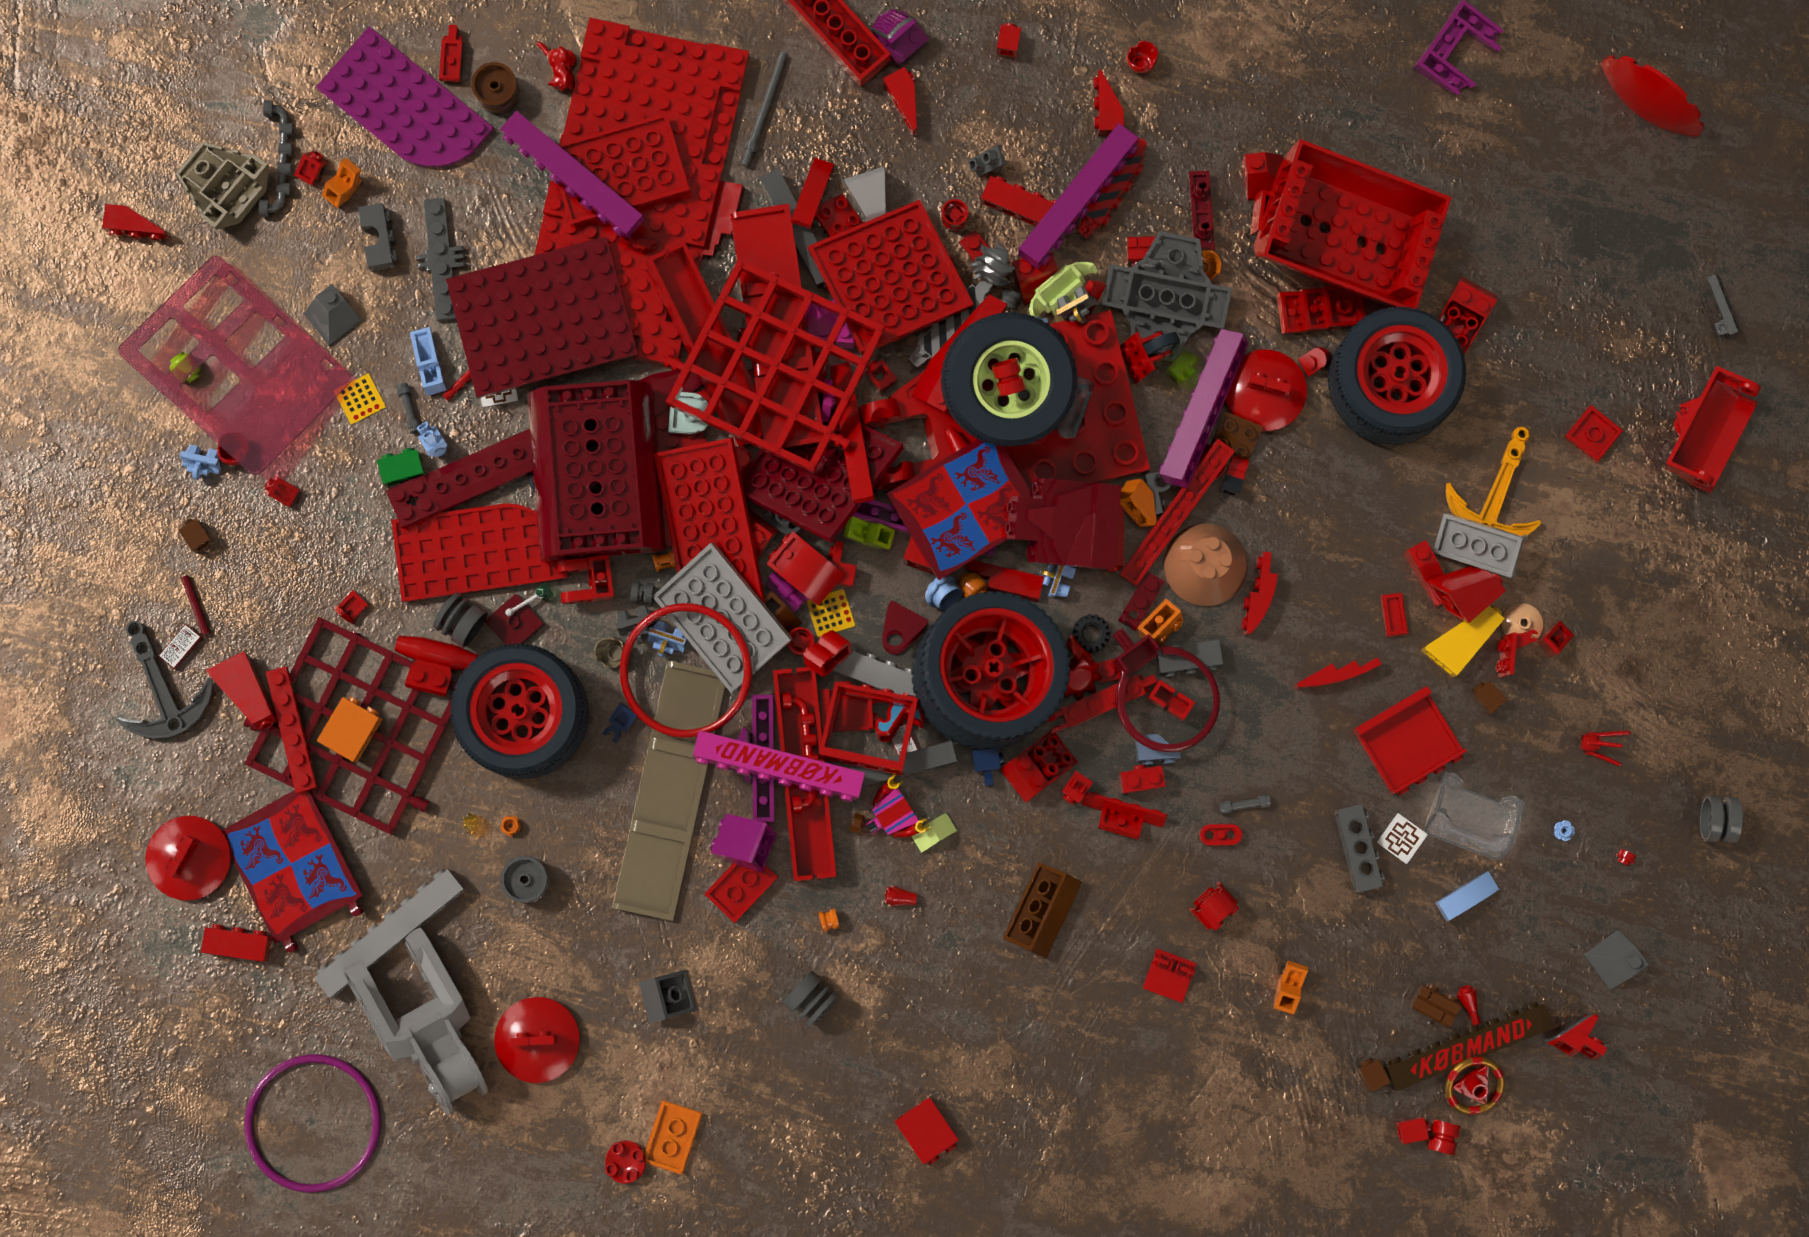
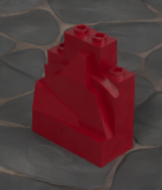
M1035 478L1032 486L1033 498L1010 497V501L1007 504L1009 515L1005 526L1006 539L1029 541L1026 555L1030 563L1114 570L1122 486Z

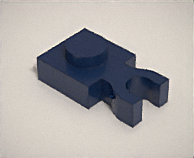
M620 703L609 719L613 724L606 728L602 734L608 736L610 731H613L615 737L612 741L617 743L621 737V731L628 732L638 716L625 704Z

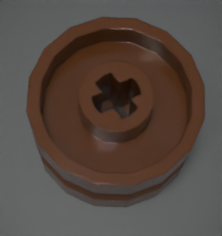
M489 62L480 66L472 76V91L482 109L489 113L501 114L515 107L519 100L520 89L514 73L508 66L499 62Z

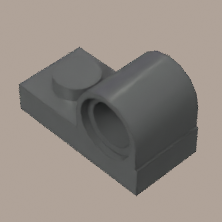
M1160 472L1149 473L1144 476L1147 486L1154 494L1156 517L1163 514L1162 510H1165L1163 497L1159 498V495L1166 493L1171 487V484L1168 483L1164 488L1157 486L1156 480L1162 478L1159 474Z

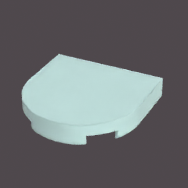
M681 392L677 399L703 412L708 405L706 399L696 393ZM670 407L668 433L696 435L703 432L709 426Z

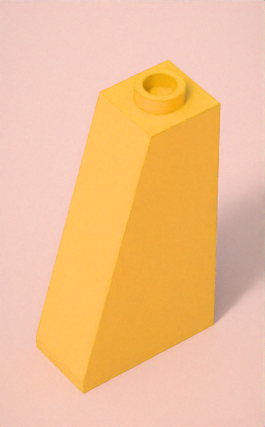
M1488 606L1469 624L1465 621L1461 622L1423 647L1421 651L1449 675L1455 677L1505 618L1501 616L1502 612L1497 607Z

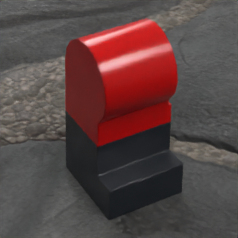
M1235 455L1232 456L1219 492L1238 497L1249 460Z

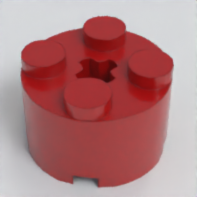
M1221 882L1215 883L1218 886L1215 889L1209 887L1195 900L1194 904L1196 907L1194 909L1190 907L1189 909L1207 930L1212 928L1216 931L1223 925L1224 922L1222 920L1227 915L1232 916L1239 909L1237 906L1238 900Z

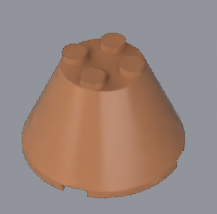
M1197 524L1182 530L1172 539L1165 553L1164 573L1170 588L1182 600L1193 605L1215 606L1232 598L1241 588L1247 573V558L1242 544L1230 531L1213 524Z

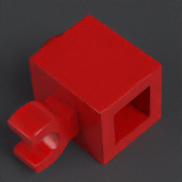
M1075 771L1061 791L1064 795L1063 799L1072 805L1074 803L1079 804L1093 782Z

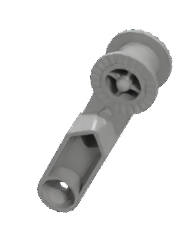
M417 928L405 938L404 944L435 997L433 1000L395 1020L363 962L347 966L343 969V973L380 1042L392 1060L395 1062L411 1058L414 1064L418 1062L423 1077L429 1085V1093L437 1099V1103L440 1104L446 1115H450L453 1113L451 1102L474 1089H477L483 1096L488 1093V1088L482 1073L479 1071L478 1063L474 1061L470 1052L467 1051V1048L460 1041L462 1035L459 1030L470 1020L464 1001L428 937L421 928Z

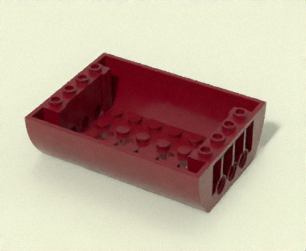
M619 380L544 386L528 393L540 562L579 559L600 555L616 556L666 551L661 489L653 454L658 452L652 385L636 380ZM588 420H594L597 423V427L593 431H588L585 429V423ZM596 441L599 445L598 449L595 452L588 451L586 448L588 442ZM595 482L602 486V490L598 494H593L590 491L591 484ZM597 503L604 507L603 512L599 515H595L591 511L592 506Z

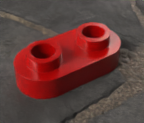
M1209 824L1201 828L1199 838L1207 846L1235 845L1241 840L1242 831L1235 824ZM1208 831L1213 833L1212 839H1207L1206 833ZM1228 831H1232L1234 833V837L1232 839H1229L1227 837Z

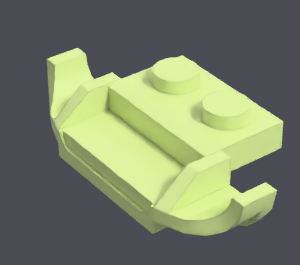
M1091 262L1065 264L1035 290L1036 294L1032 298L1029 307L1030 315L1039 317L1045 310L1047 313L1051 312L1056 322L1065 321L1062 316H1057L1055 310L1058 309L1057 299L1067 295L1071 301L1075 300V289L1080 286L1084 287L1083 284L1086 281L1083 277L1087 274H1096L1098 272L1096 266Z

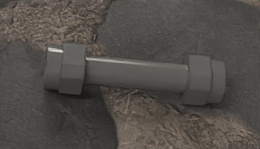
M408 383L398 384L395 387L397 395L402 399L407 415V427L410 434L419 432L417 427L421 424L419 419H416L409 397L411 392Z
M1269 794L1244 801L1219 802L1221 815L1253 807H1260V809L1271 807Z

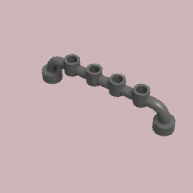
M264 100L263 115L264 117H273V113H277L280 116L277 201L274 204H269V200H260L259 216L269 217V213L280 210L285 203L286 195L291 194V184L286 183V175L291 176L292 172L291 163H287V155L292 156V143H288V136H293V123H289L288 113L284 108L273 105V100Z

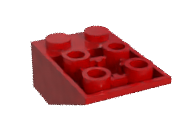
M1461 276L1437 319L1449 327V330L1453 332L1459 341L1463 353L1466 354L1497 302L1498 296Z
M1050 731L1009 761L1000 771L1026 803L1075 766L1078 761L1058 735Z

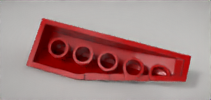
M989 294L931 358L912 396L949 415V410L945 405L941 391V369L946 352L949 350L948 348L959 333L970 324L994 314L1004 313L1008 304Z

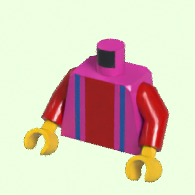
M893 774L888 779V782L878 789L872 802L874 808L872 811L876 817L866 823L868 829L874 834L883 828L887 835L891 834L894 838H909L930 830V827L924 828L922 825L927 820L926 818L922 820L917 819L898 789L903 781L896 783L894 781L896 774Z

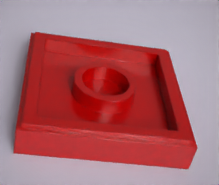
M1590 405L1564 438L1595 463H1598L1624 430Z

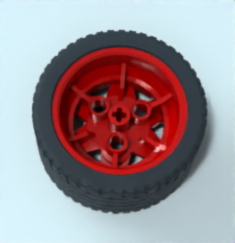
M993 591L981 592L977 595H969L967 598L965 597L960 599L959 602H955L932 624L922 637L915 651L911 672L913 677L911 679L914 686L913 693L918 698V707L924 713L925 719L929 720L928 723L932 727L934 726L938 733L941 732L945 738L951 739L954 743H960L959 745L964 747L978 748V750L1000 749L1004 746L1008 747L1020 742L1042 726L1060 706V702L1063 701L1064 694L1068 688L1070 658H1068L1069 652L1066 649V641L1062 638L1063 634L1058 630L1057 624L1052 621L1053 619L1049 615L1045 614L1046 612L1043 609L1038 608V605L1035 603L1032 604L1030 600L1023 599L1018 595L1014 596L1012 593L1005 594L999 591L996 593ZM986 634L982 645L969 639L976 635ZM1007 640L1014 644L1020 653H1008ZM991 647H997L1000 651V655H993L991 653ZM954 655L962 664V666L951 671V663ZM966 672H972L975 680L969 681L966 678ZM1027 674L1026 686L1022 693L1016 679ZM1001 682H1007L1010 686V690H1003L1001 687ZM970 692L969 703L959 693ZM995 701H998L1005 707L1001 710L991 711Z

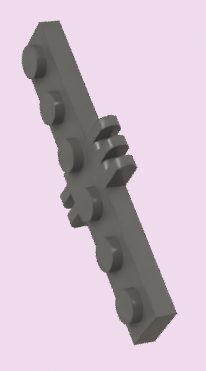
M445 199L424 200L429 250L423 251L424 255L416 256V261H424V263L416 265L417 269H425V272H431L436 320L438 322L456 320L446 279L454 277L453 269L466 267V262H458L459 260L466 259L465 254H457L458 252H464L465 248L464 246L450 247Z

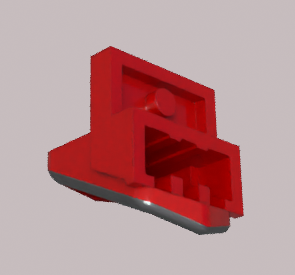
M1594 1013L1585 1014L1582 1019L1556 1036L1546 1039L1547 1044L1570 1057L1580 1052L1595 1061L1602 1057L1607 1050V1047L1603 1046L1601 1040L1595 1037H1588L1599 1018Z

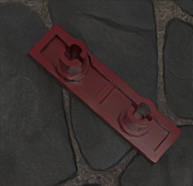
M1209 170L1189 171L1193 238L1200 239L1201 250H1212L1215 252Z

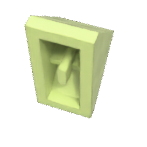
M944 813L923 826L924 828L930 827V830L911 837L922 853L956 832L957 829L947 813Z

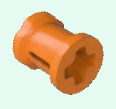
M673 550L666 554H653L656 572L671 567L676 569Z

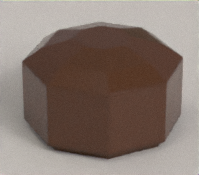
M854 814L850 832L861 833L865 825L864 815Z

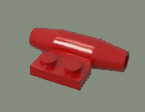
M399 635L395 644V652L416 660L410 666L405 687L443 697L447 696L452 681L451 670L464 671L479 656L457 645L426 637Z

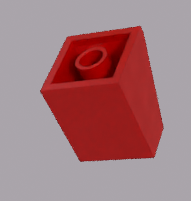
M1469 566L1428 581V584L1446 611L1468 624L1506 591L1502 585L1503 580L1498 574H1492L1488 570L1475 566Z

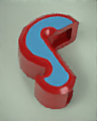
M890 704L887 709V720H883L880 717L875 723L877 739L881 742H890L904 720H908L910 708ZM917 707L914 725L923 729L925 725L924 713Z

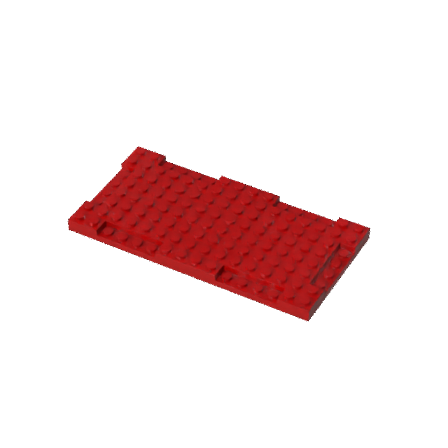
M589 17L580 55L581 61L564 132L561 134L559 144L667 112L690 192L634 208L643 215L644 221L631 235L632 239L638 240L641 238L657 241L654 246H651V249L642 251L636 250L631 244L624 245L622 243L623 236H618L612 230L613 226L608 222L604 224L599 219L571 226L559 185L550 180L543 209L544 216L534 255L607 236L639 355L631 359L664 366L668 355L674 356V359H680L683 341L651 278L645 261L648 257L662 251L666 253L668 248L685 241L700 272L704 247L719 183L725 166L750 54L746 50L709 43V45L631 29L629 25Z

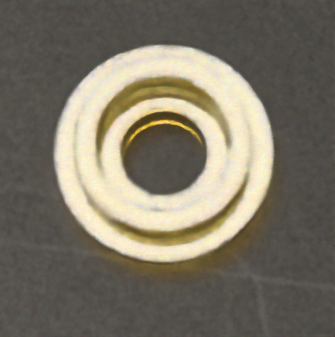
M471 812L467 813V817L463 816V829H467V833L471 834V831H476L477 815H472Z

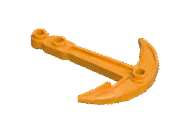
M1518 427L1512 432V440L1507 444L1501 459V467L1479 515L1466 508L1468 504L1456 493L1451 483H1446V499L1453 515L1520 536L1529 535L1541 524L1540 520L1530 523H1513L1510 526L1497 522L1515 468L1519 465L1525 450L1524 443L1530 437V433L1525 427ZM1520 431L1525 434L1524 438L1519 437L1518 433ZM1511 450H1515L1517 456H1512Z

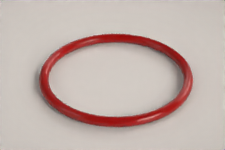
M678 603L657 609L636 625L623 647L620 660V682L629 706L646 725L668 736L693 738L697 737L699 730L712 733L720 729L738 713L750 689L752 663L746 641L738 628L727 617L707 606L694 603ZM683 611L701 613L720 622L736 640L742 654L744 666L740 693L728 712L707 726L688 730L665 726L648 716L636 702L628 679L629 656L641 632L658 618Z

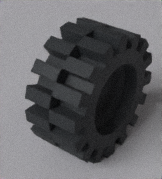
M1087 614V616H1082L1077 620L1073 627L1072 635H1074L1084 650L1088 653H1096L1107 645L1111 631L1108 622H1105L1103 617L1100 618L1096 614ZM1087 626H1095L1099 630V638L1096 641L1090 642L1084 638L1083 631Z

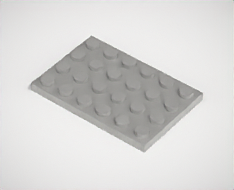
M714 542L705 547L652 596L661 608L678 603H694L710 607L727 617L738 628L746 641L751 657L752 675L793 640ZM683 611L667 614L730 693L736 691L743 682L744 666L741 651L732 634L720 622L701 613Z

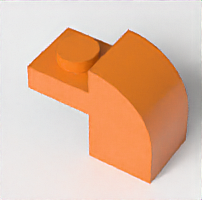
M347 158L341 160L337 174L325 183L322 197L336 208H339L359 188L363 180L359 177L361 169Z
M1287 961L1276 988L1274 1009L1295 1014L1301 998V988L1308 972L1307 966Z

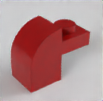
M835 541V546L831 545L829 558H832L831 562L845 573L837 585L853 588L857 565L841 563L844 542Z

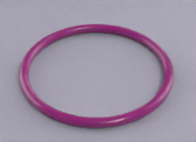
M320 1054L293 1057L272 1068L253 1090L244 1118L247 1147L259 1169L277 1184L294 1191L306 1193L331 1190L354 1178L372 1157L378 1143L381 1128L379 1104L366 1078L345 1061ZM306 1063L328 1064L348 1073L365 1092L372 1112L371 1136L362 1157L345 1174L331 1181L318 1184L294 1182L276 1173L262 1158L253 1135L254 1110L265 1087L281 1072Z

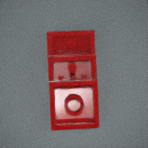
M1336 286L1301 289L1300 291L1279 292L1276 294L1282 334L1351 328L1366 316L1363 296Z

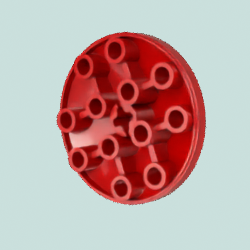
M1255 350L1243 356L1225 403L1230 413L1263 426L1261 432L1276 431L1291 424L1302 411L1307 397L1306 380L1300 367L1287 355L1274 350Z
M180 816L167 821L156 830L148 843L145 862L148 875L158 890L171 898L190 901L204 898L222 885L229 873L232 857L229 842L223 831L215 823L198 816Z
M545 997L526 998L509 1007L500 1018L494 1036L495 1051L501 1065L515 1078L530 1083L551 1081L565 1073L575 1061L580 1046L579 1027L572 1013L561 1003Z

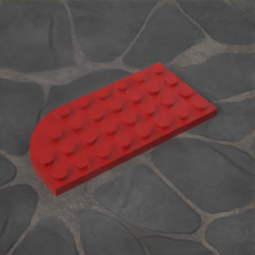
M504 503L442 512L405 529L401 528L398 519L391 520L401 600L403 603L452 596L456 592L467 594L569 579L568 573L559 574L557 572L556 562L563 560L540 562L537 512L522 505Z

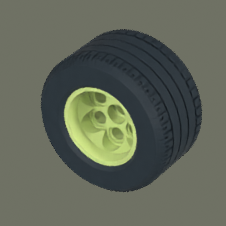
M1016 312L998 313L982 318L960 332L946 352L941 369V391L945 405L955 422L964 431L983 442L999 446H1020L1036 442L1055 430L1063 422L1064 417L1068 415L1069 409L1073 405L1078 379L1076 375L1077 367L1075 366V359L1072 357V351L1061 334H1058L1056 329L1039 318ZM1011 353H1016L1019 356L1021 367L1019 375L1023 376L1024 370L1031 368L1034 371V377L1031 380L1024 378L1026 390L1029 394L1027 400L1021 401L1018 398L1017 392L1007 395L1008 403L1002 407L997 402V398L1000 395L997 387L999 379H995L993 371L988 368V361L994 358L999 363L1008 360ZM986 379H990L993 382V388L990 391H985L982 387V383Z

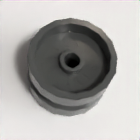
M1705 796L1700 811V833L1702 839L1705 842H1718L1721 839L1723 843H1737L1743 824L1740 799L1738 797H1724L1721 800L1719 796Z
M520 856L510 860L504 866L500 883L503 892L510 899L519 903H533L546 895L550 887V874L548 868L541 861L533 857ZM524 876L528 877L527 883H522L521 881L522 878H525Z

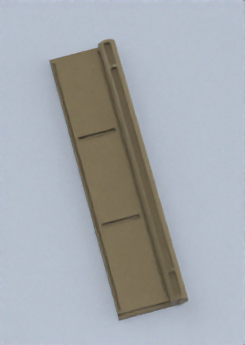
M676 660L667 661L654 720L676 729L688 730L707 726L718 720L725 685L712 670L678 663ZM652 729L612 908L618 909L619 912L624 910L670 921L674 919L708 766L698 764L696 759H692L697 737L678 738Z

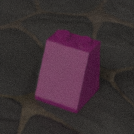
M726 813L725 818L721 819L719 823L717 838H714L712 841L711 853L716 858L762 873L777 833L767 823Z

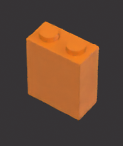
M352 696L349 699L342 697L317 742L357 763L383 719L378 716L380 712L369 706L366 710L360 706L361 702Z

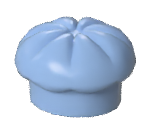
M947 575L939 581L936 577L927 587L925 600L931 607L946 610L952 604L958 602L962 595V590L956 585V580L953 576Z

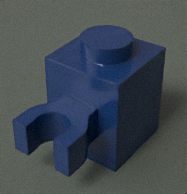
M997 748L972 751L974 773L983 772L984 785L993 786L992 771L1000 770V765H1004L1002 752L998 753Z

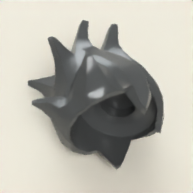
M998 240L996 248H988L981 244L980 250L983 255L976 257L974 263L970 264V268H976L973 271L976 274L973 279L983 278L994 286L1009 284L1010 280H1007L1006 276L1012 273L1015 267L1007 265L1008 249L1002 246Z

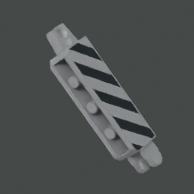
M984 279L976 287L973 284L969 288L965 287L974 304L973 308L931 325L927 333L923 331L916 339V349L910 356L909 362L918 369L928 360H931L983 302L989 292H991L993 284Z

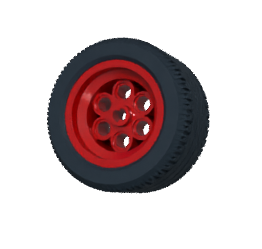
M1390 307L1365 316L1349 330L1335 350L1330 362L1328 390L1330 391L1329 395L1337 414L1340 415L1339 417L1355 433L1357 432L1362 437H1366L1365 439L1373 440V442L1398 445L1425 437L1434 431L1453 412L1462 397L1466 383V361L1461 345H1459V341L1446 324L1436 319L1435 316L1419 309ZM1394 351L1401 352L1403 359H1397L1394 356ZM1375 360H1382L1385 364V367H1377L1375 364ZM1411 363H1417L1420 371H1414ZM1396 369L1402 371L1403 375L1401 378H1397L1394 375ZM1374 380H1380L1383 383V388L1375 387ZM1411 383H1415L1418 385V392H1414L1410 389ZM1391 392H1397L1400 395V400H1394L1391 397Z
M513 643L507 644V646L501 645L499 648L495 647L490 649V651L482 653V656L479 655L475 658V661L468 665V668H465L452 694L450 715L452 716L451 723L453 724L454 733H456L455 736L462 749L471 759L482 767L501 776L514 779H531L557 770L558 767L563 766L565 762L572 758L571 756L580 747L581 741L585 737L584 733L587 731L589 705L588 699H586V692L578 676L559 657L535 645ZM520 685L522 688L521 693L518 696H513L511 693L512 688ZM536 692L541 693L542 698L540 702L532 703V695ZM498 699H504V708L496 709L495 702ZM518 705L524 708V712L520 716L514 713V708ZM538 713L545 715V720L542 724L535 723L534 719ZM506 719L509 724L508 728L501 731L498 728V724L501 720ZM521 727L528 728V735L524 738H520L518 735Z

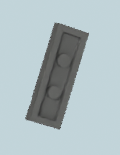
M1715 274L1707 277L1724 318L1715 324L1718 335H1736L1741 333L1742 331L1720 276Z

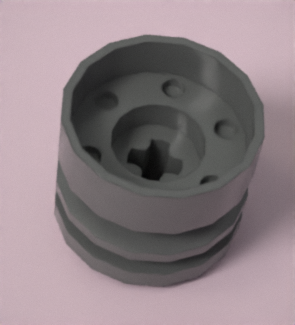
M456 592L441 607L434 621L433 628L437 631L442 630V634L445 636L453 631L451 640L465 648L482 628L488 612L477 604L468 609L470 600L468 598L463 599V595Z
M811 971L782 1002L791 1012L801 1007L803 1011L799 1015L800 1020L806 1014L811 1016L805 1023L808 1028L819 1021L831 1009L838 996L835 991L829 998L825 996L826 992L831 988L829 985L821 991L818 989L822 979L814 971Z

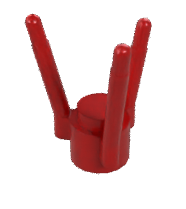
M1588 732V734H1583L1581 750H1585V755H1592L1621 766L1620 762L1597 753L1595 750L1599 751L1600 746L1622 748L1623 745L1601 741V738L1597 737L1630 735L1631 732Z

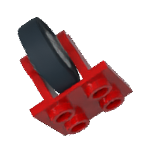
M1159 331L1143 339L1139 332H1136L1120 345L1123 360H1125L1129 375L1133 378L1135 384L1141 382L1156 369L1153 363L1172 354L1171 349L1180 343L1176 332L1163 334L1162 331Z

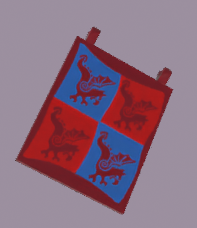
M979 439L886 494L938 581L1007 540L1005 526L1008 522L1007 504L1010 501V497H1034L1004 446L986 443Z
M293 790L222 830L229 842L231 857L274 943L278 944L283 941L288 953L298 950V945L292 938V935L346 905L349 906L352 916H360L364 913L362 906L357 901V899L364 895L310 790L299 794Z

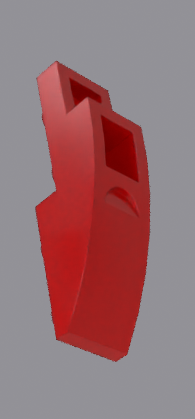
M1262 552L1261 556L1257 557L1256 569H1259V576L1255 577L1254 590H1257V592H1250L1248 597L1244 598L1243 609H1247L1246 618H1242L1241 630H1245L1244 636H1249L1259 625L1272 601L1278 574L1270 573L1272 552Z

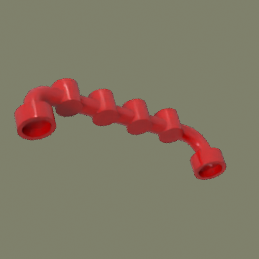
M790 692L782 693L783 710L792 709V705H797L800 708L804 757L818 761V755H813L812 747L817 745L816 734H811L810 726H814V714L809 713L808 706L803 699L791 696ZM812 789L811 792L808 791L807 798L801 800V796H792L793 813H802V808L813 804L816 799L817 790Z

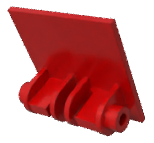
M843 194L820 204L814 218L820 223V227L825 229L824 233H828L829 237L863 223Z
M1157 948L1143 989L1183 1003L1197 963Z

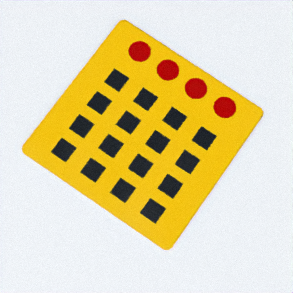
M369 373L334 390L350 424H354L386 407Z
M844 589L829 593L819 606L810 599L807 601L817 637H821L830 630L838 632L855 626Z

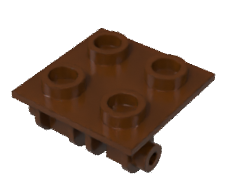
M1224 411L1211 444H1214L1219 439L1235 451L1233 455L1249 460L1263 426Z

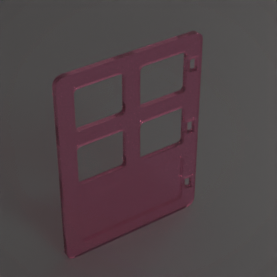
M212 256L118 349L120 356L252 475L262 473L351 383V375L220 256ZM229 273L239 280L234 285L226 279ZM214 276H218L242 297L243 301L214 330L209 331L184 308V305ZM254 313H259L283 334L284 338L255 367L250 368L225 345V342ZM278 316L286 324L280 327L273 320ZM174 319L199 344L169 374H164L139 352V349L168 320ZM215 356L240 381L221 401L207 412L181 390L180 387L209 357ZM324 358L333 365L329 370L321 364Z

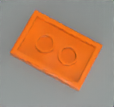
M662 1100L645 1150L646 1163L683 1175L703 1113Z

